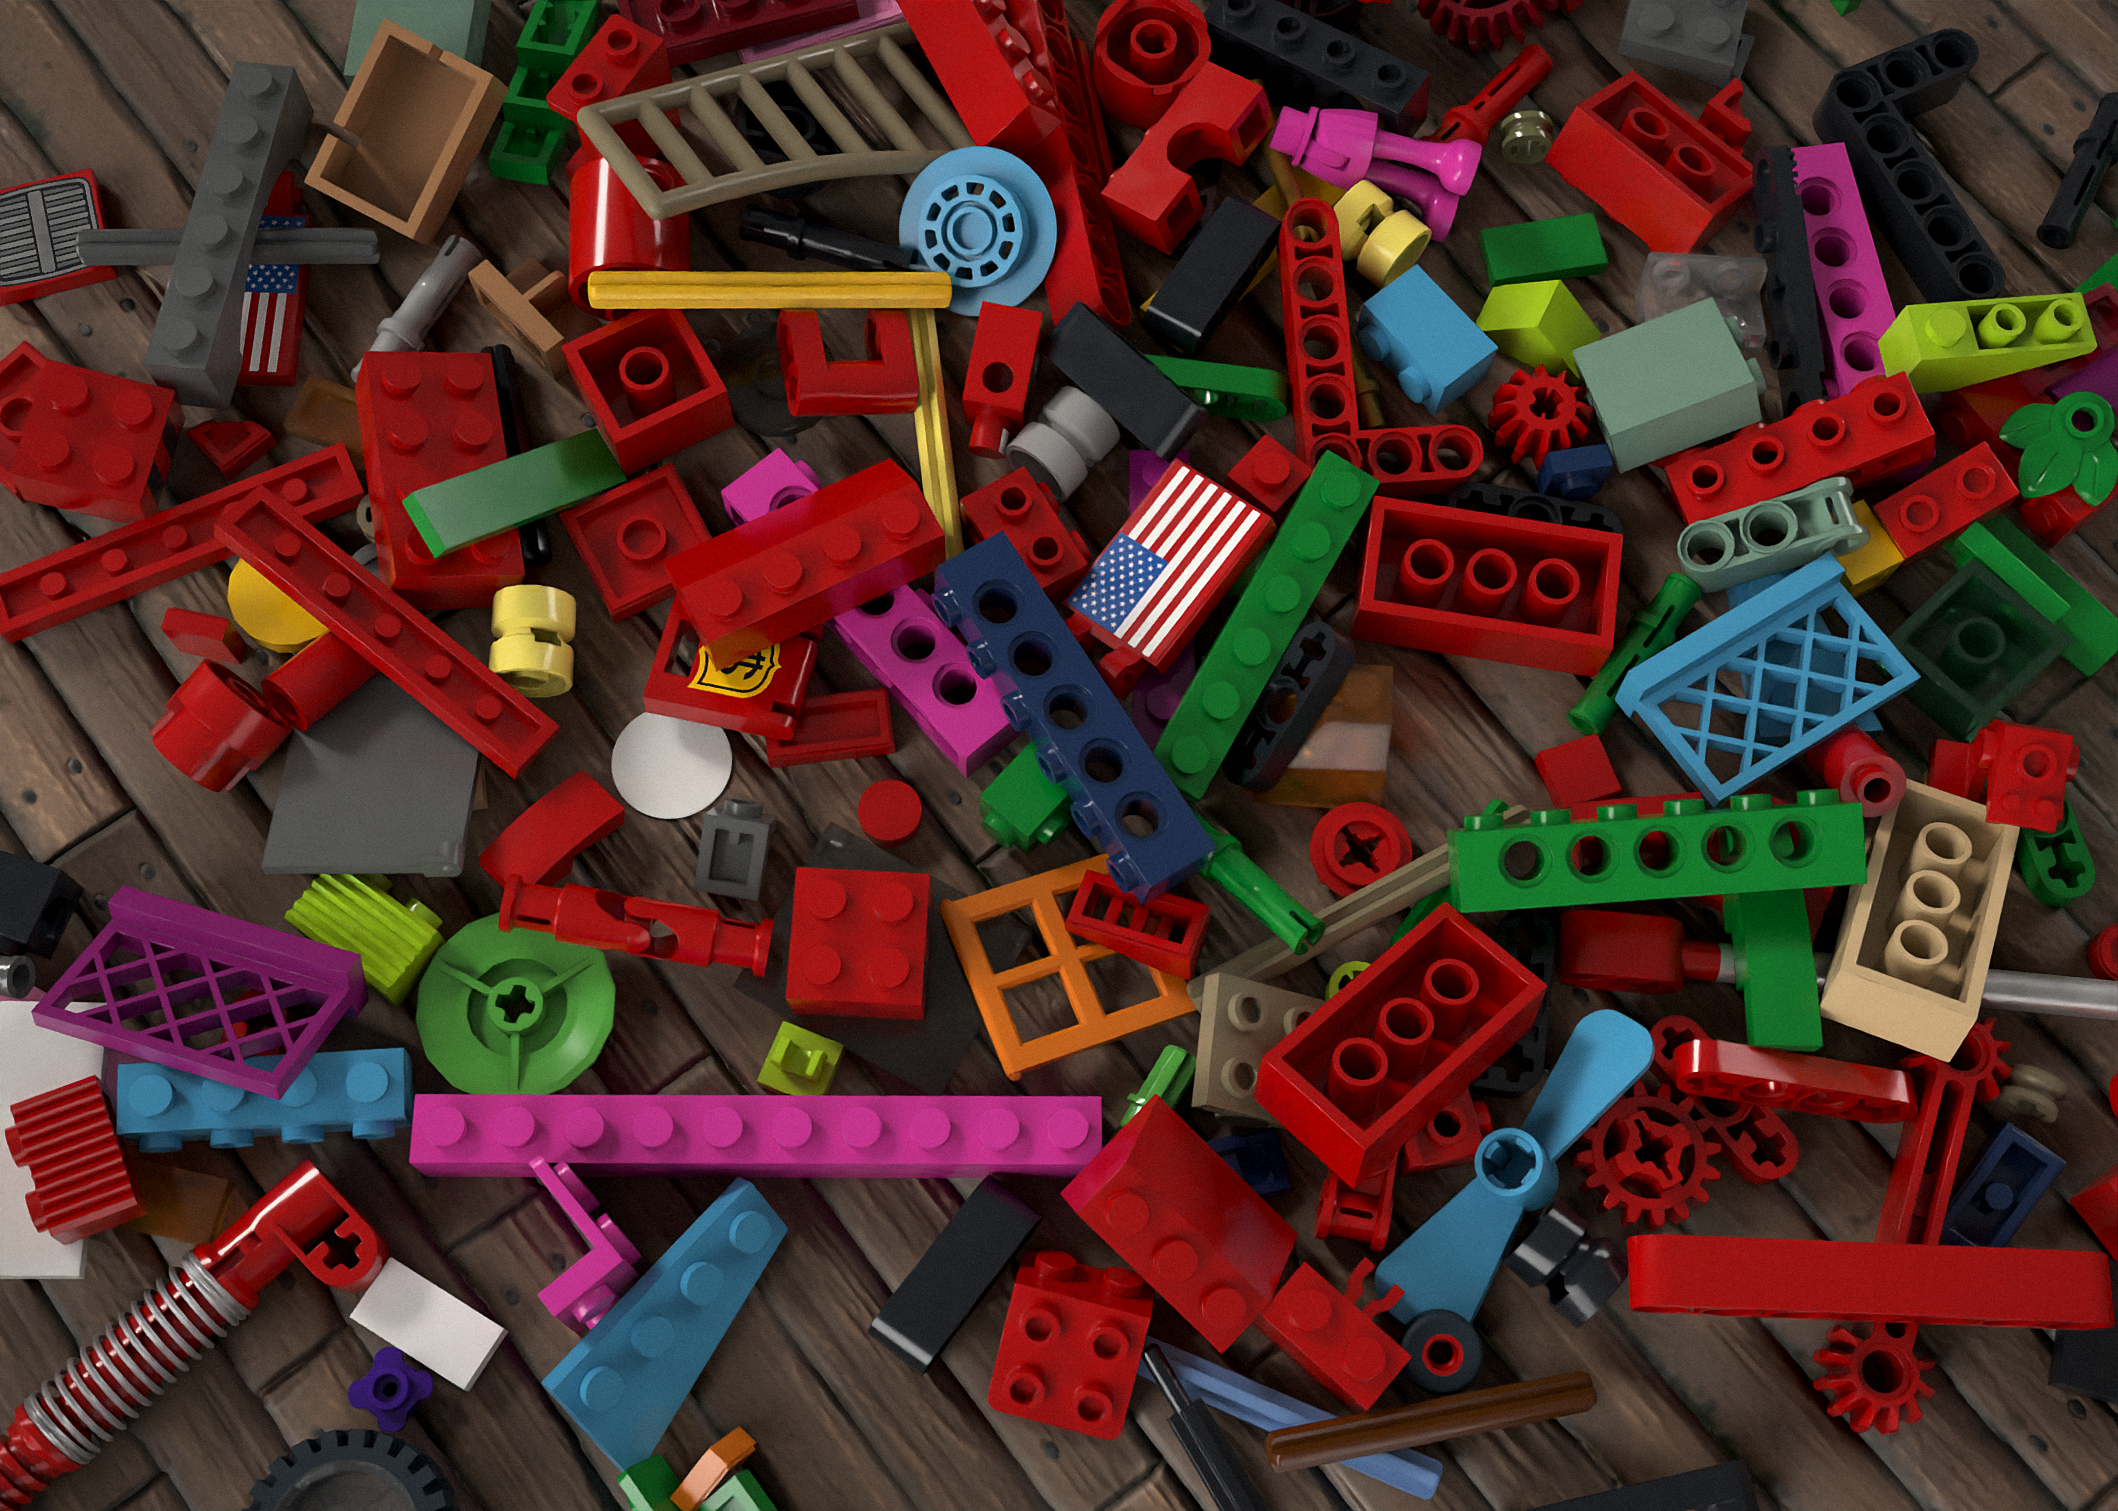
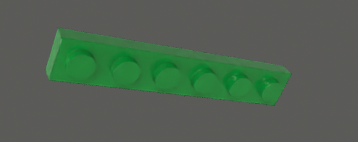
M1328 449L1320 457L1152 749L1153 754L1182 797L1194 804L1201 800L1381 483Z

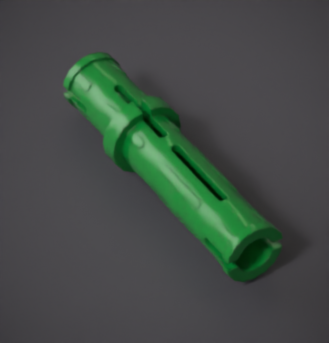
M1671 573L1665 579L1664 585L1644 611L1634 613L1627 623L1629 632L1602 666L1576 705L1566 714L1568 722L1577 731L1585 736L1597 733L1601 737L1604 728L1620 708L1614 699L1627 672L1675 643L1677 640L1676 629L1695 603L1699 602L1703 596L1702 590L1692 579L1680 573Z
M1188 804L1217 847L1207 867L1197 873L1207 882L1219 883L1284 941L1296 955L1300 956L1308 952V946L1302 942L1303 939L1314 947L1325 931V922L1315 917L1243 854L1240 841L1233 835H1222Z

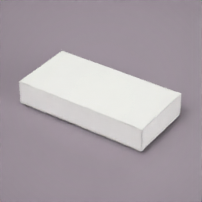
M392 1257L388 1259L350 1315V1318L468 1392L508 1333L500 1325Z

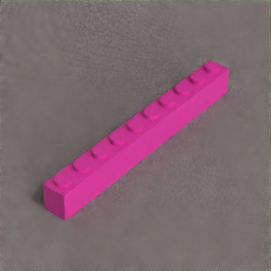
M415 1094L409 1163L427 1177H538L528 1163L540 1154L552 1168L564 1160L579 1177L985 1178L991 1174L995 1178L1074 1179L1102 1150V1096Z

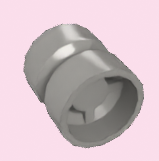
M1070 386L1060 388L1043 406L1042 412L1038 415L1039 423H1028L1008 444L1005 450L1007 461L1012 469L1015 471L1025 466L1036 484L1043 481L1048 485L1057 503L1065 502L1086 479L1088 474L1086 466L1092 467L1095 463L1101 462L1120 439L1118 427L1109 413L1091 396Z

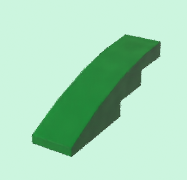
M603 0L536 1L516 45L518 67L508 87L510 90L502 104L504 123L488 157L491 177L549 185L571 120L550 109L547 104L546 95L595 36Z
M1719 806V807H1718V809L1730 808V806ZM1788 822L1777 830L1774 838L1775 848L1781 857H1787L1795 851ZM1725 826L1718 828L1720 861L1726 859L1733 849L1732 834ZM1803 889L1722 894L1725 933H1732L1736 991H1744L1747 1044L1780 1051H1817L1823 1047L1817 978Z

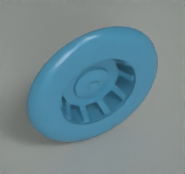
M970 146L959 148L940 156L917 176L902 206L899 223L900 247L916 249L919 254L918 265L909 264L906 268L916 270V272L948 273L952 282V298L950 305L945 309L961 315L979 316L982 301L1012 307L1024 301L1044 279L1056 248V214L1044 183L1032 168L1021 159L997 148ZM977 184L984 185L981 195L973 194ZM959 191V196L953 198L952 194ZM999 195L1006 201L1003 207H1000L994 201ZM1011 216L1014 219V232L1009 231L1007 218ZM1011 241L1013 246L1007 257L1003 254L1007 242ZM945 257L950 261V266L945 262ZM994 262L998 269L990 274L986 266ZM964 267L972 269L973 279L966 278Z

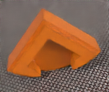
M738 1426L705 1452L670 1499L682 1511H697L701 1504L711 1496L727 1473L731 1470L736 1472L755 1450L754 1445L757 1442Z

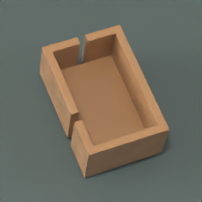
M384 18L333 121L350 133L360 137L361 140L355 149L327 133L304 183L431 248L510 89L491 73L445 49L442 51L434 43Z

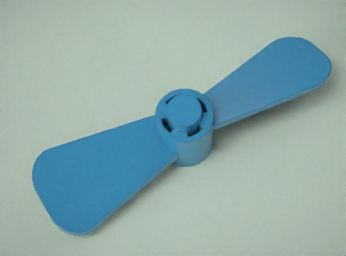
M1608 1009L1595 1011L1584 1017L1577 1024L1521 1130L1503 1128L1487 1135L1478 1146L1475 1154L1474 1163L1477 1177L1379 1264L1374 1278L1378 1299H1382L1394 1284L1398 1285L1405 1292L1397 1304L1388 1311L1404 1325H1407L1419 1313L1431 1309H1446L1461 1315L1471 1325L1473 1324L1525 1212L1535 1211L1544 1207L1554 1197L1559 1185V1172L1555 1161L1650 1068L1655 1055V1045L1645 1027L1618 1011ZM1512 1157L1513 1159H1511V1160L1506 1164V1166H1505V1168H1504V1171H1502L1501 1169L1503 1168L1505 1162H1506L1509 1158ZM1436 1341L1435 1343H1447V1342H1446V1341Z

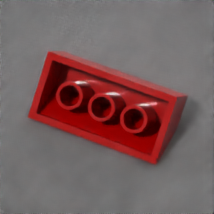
M889 458L662 561V564L717 672L935 571L938 565L946 562L945 534L916 481Z

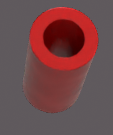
M328 629L263 679L261 685L268 701L280 716L293 727L305 731L380 672V670Z
M1857 723L1851 724L1803 754L1807 765L1829 789H1838L1839 800L1862 803L1863 817H1878L1890 812L1899 804L1904 796L1906 777L1902 767Z

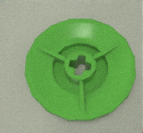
M500 912L468 923L437 950L419 984L415 1023L427 1059L454 1088L468 1094L552 1095L567 1089L596 1063L614 1027L616 987L604 953L597 948L555 941L554 934L516 927L510 933L501 932L498 928ZM521 995H525V998L534 1010L532 1014H520L517 1022L512 1023L511 1017L504 1008L506 1004H517Z

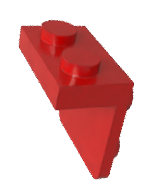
M1025 1249L1014 1283L988 1391L987 1401L990 1407L999 1412L1106 1440L1117 1438L1122 1432L1151 1319L1155 1289L1140 1274L1127 1268L1108 1267L1103 1270L1077 1263L1072 1256L1058 1250L1046 1249L1037 1253Z

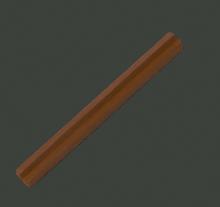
M1580 1370L1272 1430L1265 1439V1452L1272 1471L1284 1473L1588 1412L1596 1404L1597 1395L1590 1375Z

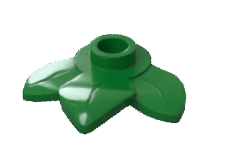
M2078 391L2070 393L2061 398L2055 405L2042 403L2025 405L2010 415L1997 435L2005 444L2024 450L2018 468V484L2020 494L2024 499L2051 495L2072 484L2080 498L2090 506L2095 507L2108 497L2117 481L2118 453L2109 440L2115 427V415L2110 404L2103 397L2093 392ZM2084 411L2092 417L2093 427L2091 431L2082 432L2073 426L2072 416L2075 412Z

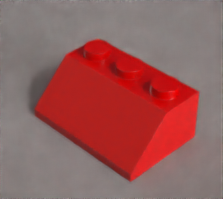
M1634 70L1577 105L1544 158V161L1557 170L1560 177L1567 184L1583 191L1603 208L1605 214L1610 219L1625 225L1647 243L1652 253L1661 259L1668 260L1677 268L1701 251L1754 193L1752 182L1753 165Z
M1156 1093L1060 1193L1076 1214L1221 1354L1271 1303L1298 1236V1233Z

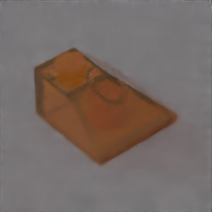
M1353 664L1349 674L1278 784L1265 793H1253V803L1336 808L1347 803L1364 802L1381 807L1392 729L1393 666ZM1303 677L1301 683L1306 685L1310 682V679ZM1296 693L1288 696L1281 705L1279 712L1280 723L1287 721L1295 712L1297 706ZM1269 731L1266 736L1273 739L1276 734Z

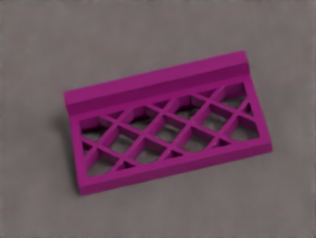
M123 885L108 901L112 920L33 1008L31 1013L36 1026L281 1100L343 1015L356 1019L369 1002L361 954ZM119 946L122 950L146 956L144 959L106 970L103 965ZM186 968L203 973L205 976L164 987L160 974ZM153 977L156 987L155 991L117 1002L114 1001L111 988ZM243 985L265 993L225 1006L220 992ZM100 991L104 992L107 1005L79 1013L65 1010L73 999ZM212 994L216 1009L175 1020L171 1006ZM301 1003L320 1008L316 1015L288 1024L285 1023L281 1009ZM163 1009L167 1021L165 1024L138 1032L123 1028L121 1024L122 1020ZM272 1012L277 1027L236 1039L231 1024ZM223 1027L228 1041L202 1050H195L183 1046L181 1039ZM284 1045L286 1054L272 1073L245 1065L243 1057Z

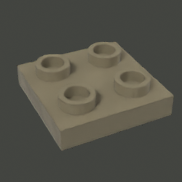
M1222 972L1205 976L1192 1108L1215 1113V1120L1226 1125L1244 1128L1275 1127L1287 1130L1253 1099L1261 1058L1327 1001Z

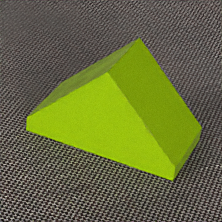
M1561 279L1494 286L1475 322L1497 345V351L1535 368L1543 363L1547 373L1555 377L1567 370L1568 383L1575 386L1579 383V376L1572 350L1596 342L1602 335Z

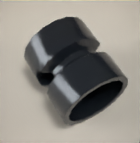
M1559 1197L1519 1239L1504 1258L1503 1263L1530 1288L1542 1285L1547 1288V1303L1573 1327L1578 1329L1605 1304L1628 1276V1255L1607 1237L1593 1239L1589 1235L1590 1222L1565 1199Z

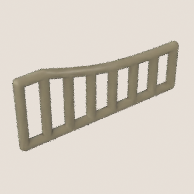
M907 21L582 107L577 113L578 125L648 216L655 220H663L712 204L764 191L814 181L866 175L920 174L931 162L940 156L959 148L976 146L966 127L900 49V47L919 42ZM875 54L953 150H928L855 60ZM831 67L897 150L872 151L809 72ZM784 79L843 153L818 156L762 85ZM736 92L791 161L765 165L713 98ZM687 105L739 172L713 177L663 112ZM637 119L688 185L662 192L611 126Z

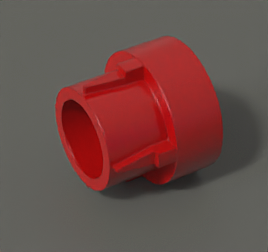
M205 658L165 704L168 710L149 731V734L153 736L152 742L154 746L171 764L196 783L219 793L223 789L229 792L250 769L255 772L294 728L280 716L267 697L254 686L224 665Z

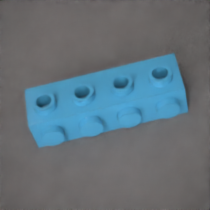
M404 1048L315 1053L281 1100L156 1062L118 1064L116 1134L138 1145V1151L143 1153L176 1152L182 1150V1142L210 1140V1147L243 1148L253 1146L254 1137L282 1135V1143L308 1144L324 1141L326 1132L352 1131L354 1139H383L394 1137L395 1128L412 1127L414 1060ZM285 1055L243 1057L245 1065L272 1073Z

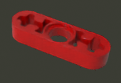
M1672 1015L1661 1019L1648 1030L1655 1045V1055L1649 1070L1661 1084L1670 1085L1671 1096L1677 1103L1689 1096L1695 1100L1693 1108L1688 1115L1694 1121L1702 1118L1711 1119L1713 1124L1703 1133L1711 1142L1721 1144L1722 1151L1720 1153L1742 1178L1754 1184H1770L1793 1170L1799 1157L1797 1140L1771 1107L1736 1101V1107L1731 1116L1718 1117L1706 1109L1702 1096L1682 1092L1676 1087L1673 1058L1668 1060L1661 1050L1667 1044L1665 1037L1673 1040L1680 1036L1685 1042L1704 1039L1712 1040L1695 1021L1685 1016ZM1750 1113L1755 1122L1733 1138L1727 1130L1743 1121ZM1753 1139L1758 1143L1764 1142L1767 1139L1774 1143L1777 1149L1772 1153L1771 1158L1776 1166L1770 1161L1759 1165L1753 1160L1751 1154L1757 1148Z

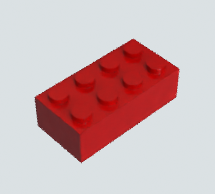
M365 351L355 386V396L380 581L416 610L492 608L493 597L497 591L505 587L521 585L525 576L518 528L435 559L402 504V501L414 491L507 459L491 353Z
M1374 495L1363 526L1349 636L1356 640L1595 677L1613 650L1623 534Z
M1445 901L1262 1056L1253 1099L1354 1190L1533 1027L1548 985Z

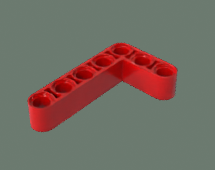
M1307 197L1297 200L1289 207L1284 216L1276 243L1296 457L1314 470L1316 466L1315 460L1321 457L1328 449L1379 480L1381 483L1374 493L1375 496L1392 498L1451 493L1458 485L1468 482L1483 460L1484 449L1482 442L1473 430L1466 426L1452 424L1359 431L1337 215L1329 203L1320 198ZM1298 226H1309L1319 234L1321 240L1313 243L1304 242L1296 236L1293 229ZM1304 283H1314L1323 289L1326 299L1320 301L1309 300L1303 296L1298 286ZM1311 340L1321 341L1329 347L1332 357L1325 360L1315 359L1305 350L1304 343ZM1316 398L1327 399L1336 407L1338 416L1332 419L1321 418L1312 411L1309 402ZM1444 448L1456 452L1462 459L1463 469L1455 471L1444 467L1438 459L1437 450ZM1385 452L1397 456L1402 462L1403 473L1397 475L1386 473L1379 467L1376 455Z

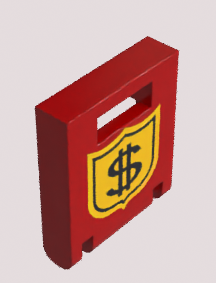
M676 593L643 693L645 712L780 740H791L797 727L796 720L791 716H801L819 653L816 643L821 642L824 624L816 625L716 672ZM683 635L688 642L699 644L689 677L671 674Z

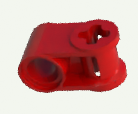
M1399 1149L1354 1190L1327 1167L1326 1178L1323 1182L1314 1224L1315 1239L1325 1241L1329 1235L1367 1242L1371 1251L1382 1253L1386 1244L1392 1216V1189Z

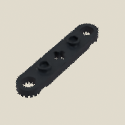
M1774 145L1760 147L1754 158L1752 182L1757 219L1753 227V243L1756 252L1762 254L1773 334L1769 340L1768 357L1772 369L1778 372L1783 417L1785 419L1790 417L1798 407L1816 399H1825L1828 402L1829 398L1828 395L1824 396L1826 388L1822 386L1823 382L1820 380V374L1825 372L1802 196L1801 194L1795 195L1797 182L1793 180V177H1798V171L1792 172V169L1797 166V161L1793 160L1795 154L1791 151L1790 146Z

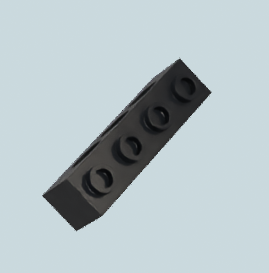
M1214 0L1203 13L1208 24L1207 31L1211 41L1210 62L1248 80H1263L1268 97L1292 109L1307 114L1311 106L1319 107L1320 111L1322 109H1352L1378 113V128L1413 138L1427 119L1430 72L1277 0Z

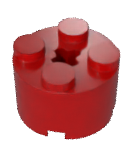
M1116 0L1104 11L1097 24L1093 79L1099 104L1107 113L1126 125L1140 128L1145 133L1152 125L1158 123L1175 102L1184 84L1192 81L1207 61L1210 62L1211 41L1207 31L1208 24L1203 13L1188 0Z

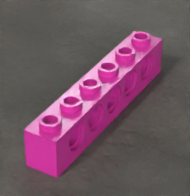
M1844 142L1791 148V151L1795 154L1793 160L1797 161V166L1792 169V172L1798 171V177H1793V180L1797 182L1795 195L1801 194L1825 367V372L1820 374V380L1823 382L1822 386L1826 388L1824 396L1828 395L1829 401L1850 393L1858 383L1876 375L1886 376L1877 342L1896 319ZM1834 312L1841 314L1844 318L1838 316ZM1848 363L1853 364L1854 366L1859 368L1860 371L1852 368ZM1934 448V457H1933V459H1934V458L1936 457V455H1937V454H1936V451H1935V448ZM1933 459L1857 489L1915 482Z
M777 448L723 489L721 493L727 518L735 527H739L822 489V484L814 471L804 461L799 460L794 464L780 448ZM905 584L823 622L883 688L888 687V694L966 779L1024 732V730L1021 732L1016 731L1009 723L1000 705V698L1003 695L991 677L984 680L977 674L966 654L965 646L968 645V642L961 632L954 635L940 620L941 618L933 605L931 596L923 589L919 588L914 592ZM875 600L885 601L892 606L889 611L881 615H870L861 610L867 603ZM912 644H924L933 650L928 657L920 660L909 659L902 654V651ZM957 687L968 689L975 695L971 701L962 705L951 704L942 696L948 690Z

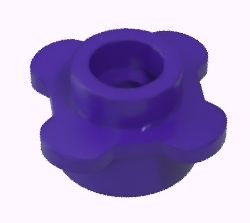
M385 1347L376 1353L374 1357L375 1365L363 1379L356 1380L350 1385L348 1400L354 1408L367 1409L377 1417L378 1426L382 1431L396 1433L406 1427L408 1417L419 1408L422 1400L431 1396L434 1389V1380L430 1373L424 1370L417 1371L404 1362V1354L400 1349ZM395 1383L397 1392L395 1395L388 1397L385 1394V1388L388 1384Z

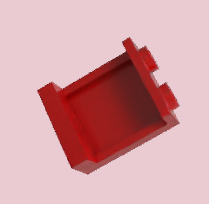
M612 14L546 95L548 107L573 121L577 126L582 145L564 167L567 181L571 182L575 171L588 162L598 159V149L577 123V113L582 107L673 83L664 39L619 14ZM678 108L664 111L665 116L677 129L681 124ZM637 119L611 126L625 145L634 152V155L654 159L660 151V148Z

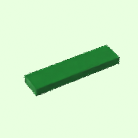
M597 428L419 489L406 497L402 504L436 559L591 500L623 485L628 480Z

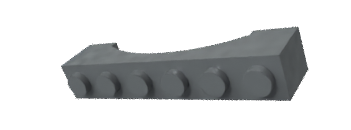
M236 61L144 360V366L156 385L175 390L180 405L229 410L243 361V356L240 352L242 309L248 269L258 227L271 191L283 168L291 158L301 159L314 114L298 74L292 66Z

